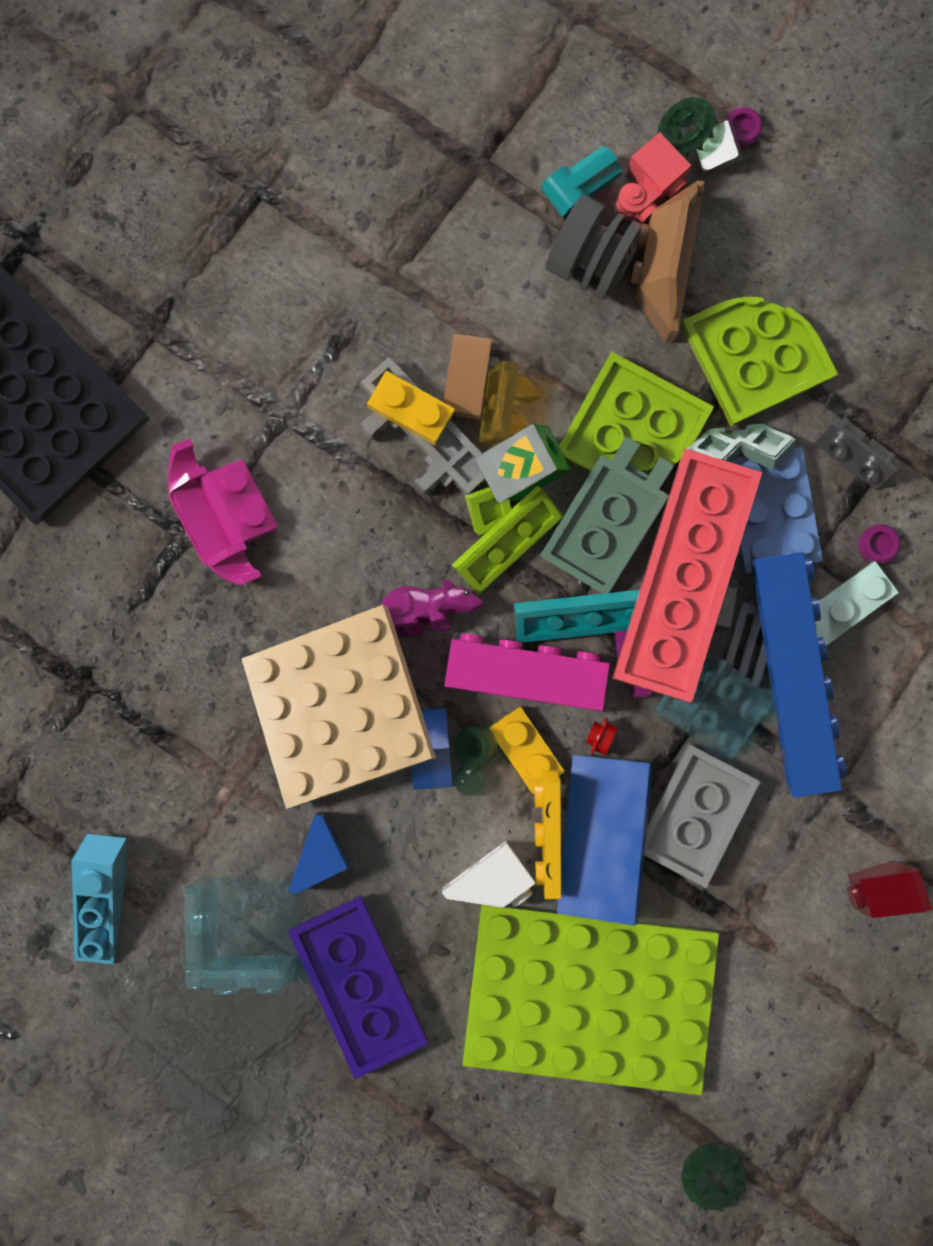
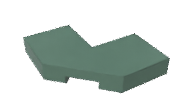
M761 423L746 425V430L725 432L724 427L707 429L687 449L731 463L739 455H742L774 470L794 450L796 439Z

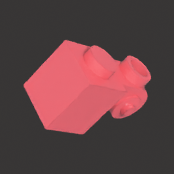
M660 132L631 157L627 174L635 183H629L622 187L616 203L617 214L625 215L624 221L632 222L638 220L642 224L648 223L652 211L667 197L671 199L688 185L686 178L691 164Z

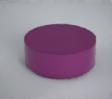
M748 107L733 109L727 115L725 121L729 120L732 123L740 149H747L756 143L761 134V117L755 110Z
M877 524L864 530L858 539V551L861 557L869 563L874 561L877 564L889 562L897 556L900 550L899 535L888 525Z

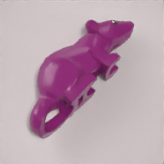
M445 580L442 582V588L431 590L413 586H401L388 593L381 605L388 606L397 636L413 637L423 635V627L431 625L432 629L436 631L450 630L447 616L453 613L476 611L482 606L483 601L468 590L455 586L451 580Z

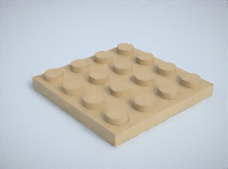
M380 605L242 658L286 809H293L436 758L388 606Z

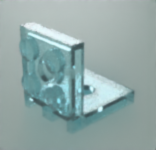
M201 877L185 887L186 989L215 988V994L230 995L239 993L240 988L256 987V993L273 994L280 992L281 987L288 985L297 972V955L218 957L217 877Z

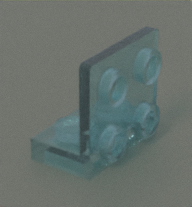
M707 652L692 703L664 696L653 711L662 719L686 732L712 756L728 764L769 710L771 702L730 663Z

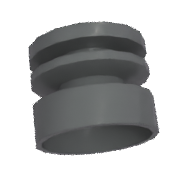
M582 194L570 211L547 259L545 270L569 281L579 267L585 270L581 289L587 291L597 276L601 281L595 296L604 300L608 293L620 283L637 251L638 238L643 225L635 220L632 221L623 236L619 232L625 215L619 213L611 224L606 227L602 224L606 205Z

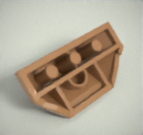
M697 180L654 209L648 224H642L643 226L638 238L637 247L643 248L641 261H634L630 284L636 285L634 299L665 342L673 343L679 332L705 186L703 181Z

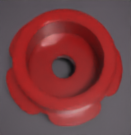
M605 718L602 724L595 721L586 740L587 744L592 745L591 754H594L596 751L606 756L618 727L608 723V718Z

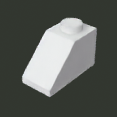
M505 840L443 886L442 893L446 899L501 908H504L511 902L515 907L532 895L533 892L530 887L536 883Z

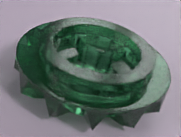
M693 97L681 100L669 108L663 115L657 134L660 132L681 155L689 158L692 151L696 149L703 151V143L707 139L714 138L713 128L718 124L715 110L708 101L702 98ZM693 123L696 130L693 132L687 131L683 135L679 128H689Z
M720 1144L702 1145L693 1150L683 1164L681 1180L684 1191L692 1203L700 1206L706 1212L708 1210L723 1212L731 1204H738V1198L742 1191L746 1190V1170L738 1155L726 1146ZM704 1167L715 1174L724 1171L721 1175L725 1187L723 1190L714 1184L709 1187L706 1186L709 1181L703 1169Z

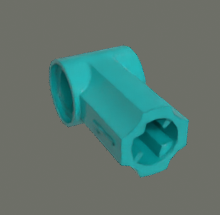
M602 146L573 167L564 166L556 170L543 182L541 190L562 219L566 220L582 194L592 197L621 177L622 169L612 150Z

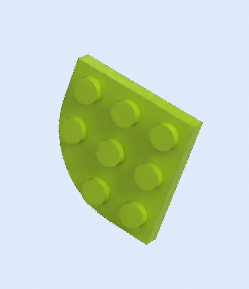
M740 297L726 300L682 320L680 324L730 427L828 382L838 375L820 337L811 324L788 306L784 308L764 301V298Z
M611 351L559 447L568 463L590 474L601 454L612 460L624 439L628 437L640 444L629 464L649 476L660 457L674 466L680 461L684 449H687L696 441L714 406Z

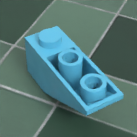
M87 834L72 859L75 961L112 965L115 963L127 873L126 838Z

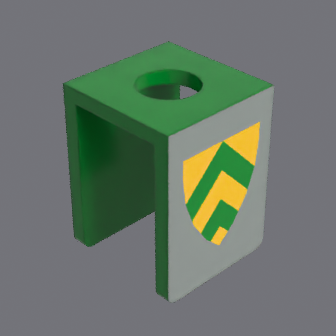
M534 423L476 458L483 476L496 501L499 503L511 499L512 502H517L527 496L536 486L542 488L571 471L549 426Z

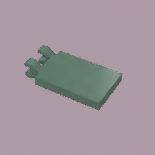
M628 437L624 439L612 460L601 454L540 555L602 594L610 592L669 497L667 493L660 490V487L674 465L660 457L649 476L629 464L640 444Z

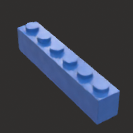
M804 551L750 559L787 790L793 798L842 791L840 779L846 778V769L842 755H836L834 740L840 739V732L836 716H830L828 701L833 700L834 695L830 677L823 676L821 661H827V649L824 638H817L815 622L821 621V612L817 597L811 598L809 582L815 581L811 558L805 559Z

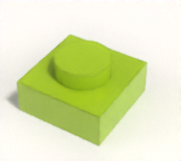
M490 487L465 495L473 529L478 535L489 531L511 510L509 499L504 502H497Z

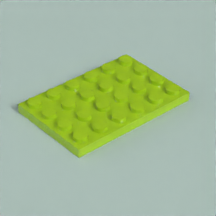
M481 904L462 1066L702 1096L719 933L711 930L638 922L637 925L632 926L557 914L556 911L507 905L501 908Z

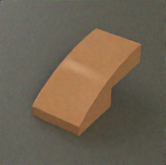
M460 334L453 335L443 401L455 409L453 416L480 420L492 339Z

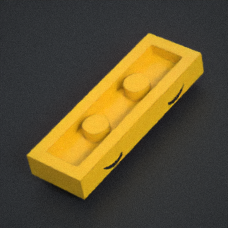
M542 771V783L534 784L535 808H542V822H535L534 826L535 847H542V861H535V885H542L545 899H561L560 778L558 771Z

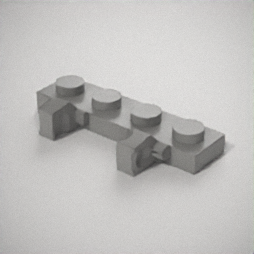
M390 357L361 381V387L370 397L386 371L420 389ZM373 412L361 423V430L373 440V435L378 430H385L388 425L397 430L400 426ZM451 420L435 446L400 427L427 455L424 459L429 465L427 472L420 479L414 480V485L424 496L439 483L447 488L452 482L465 495H468L486 480L476 462V458L482 452Z

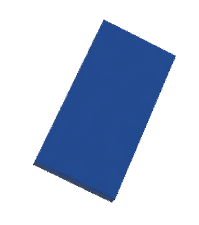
M583 755L572 756L561 867V899H558L557 914L632 926L638 924L653 763Z

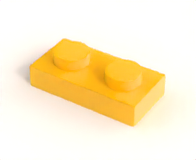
M388 371L384 373L367 402V408L434 446L437 444L455 411L453 407Z
M521 706L488 728L532 794L534 793V784L542 783V771H558L559 776L565 772Z

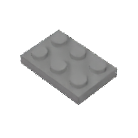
M687 744L647 821L644 855L707 888L760 781Z

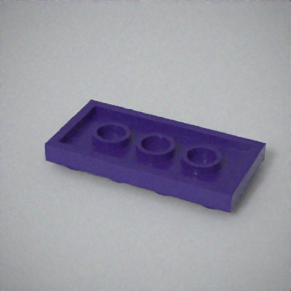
M362 894L288 930L354 1079L428 1045V1038Z

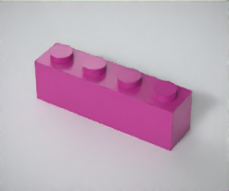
M461 633L460 640H451L444 685L446 688L603 711L610 663L600 662L601 655L577 652V658L561 656L562 649L538 646V652L522 650L523 643L501 639L499 646L483 644L484 637Z

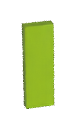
M536 486L462 554L452 566L471 589L480 595L564 516L546 492Z

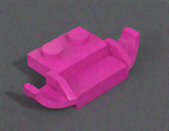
M190 438L172 445L167 476L168 498L203 566L207 565L216 575L237 585H242L261 577L259 570L251 566L245 555L247 549L245 544L275 532L278 526L244 460L240 459L207 472L205 466L199 467Z

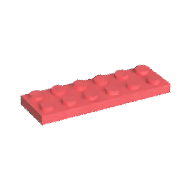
M686 448L684 449L612 679L692 703L762 472Z

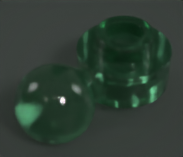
M480 724L464 728L458 733L455 740L456 753L460 760L464 762V766L456 771L454 786L459 793L465 796L476 795L483 789L485 777L480 769V765L493 759L497 751L495 735L488 727ZM477 738L480 739L483 749L478 747Z

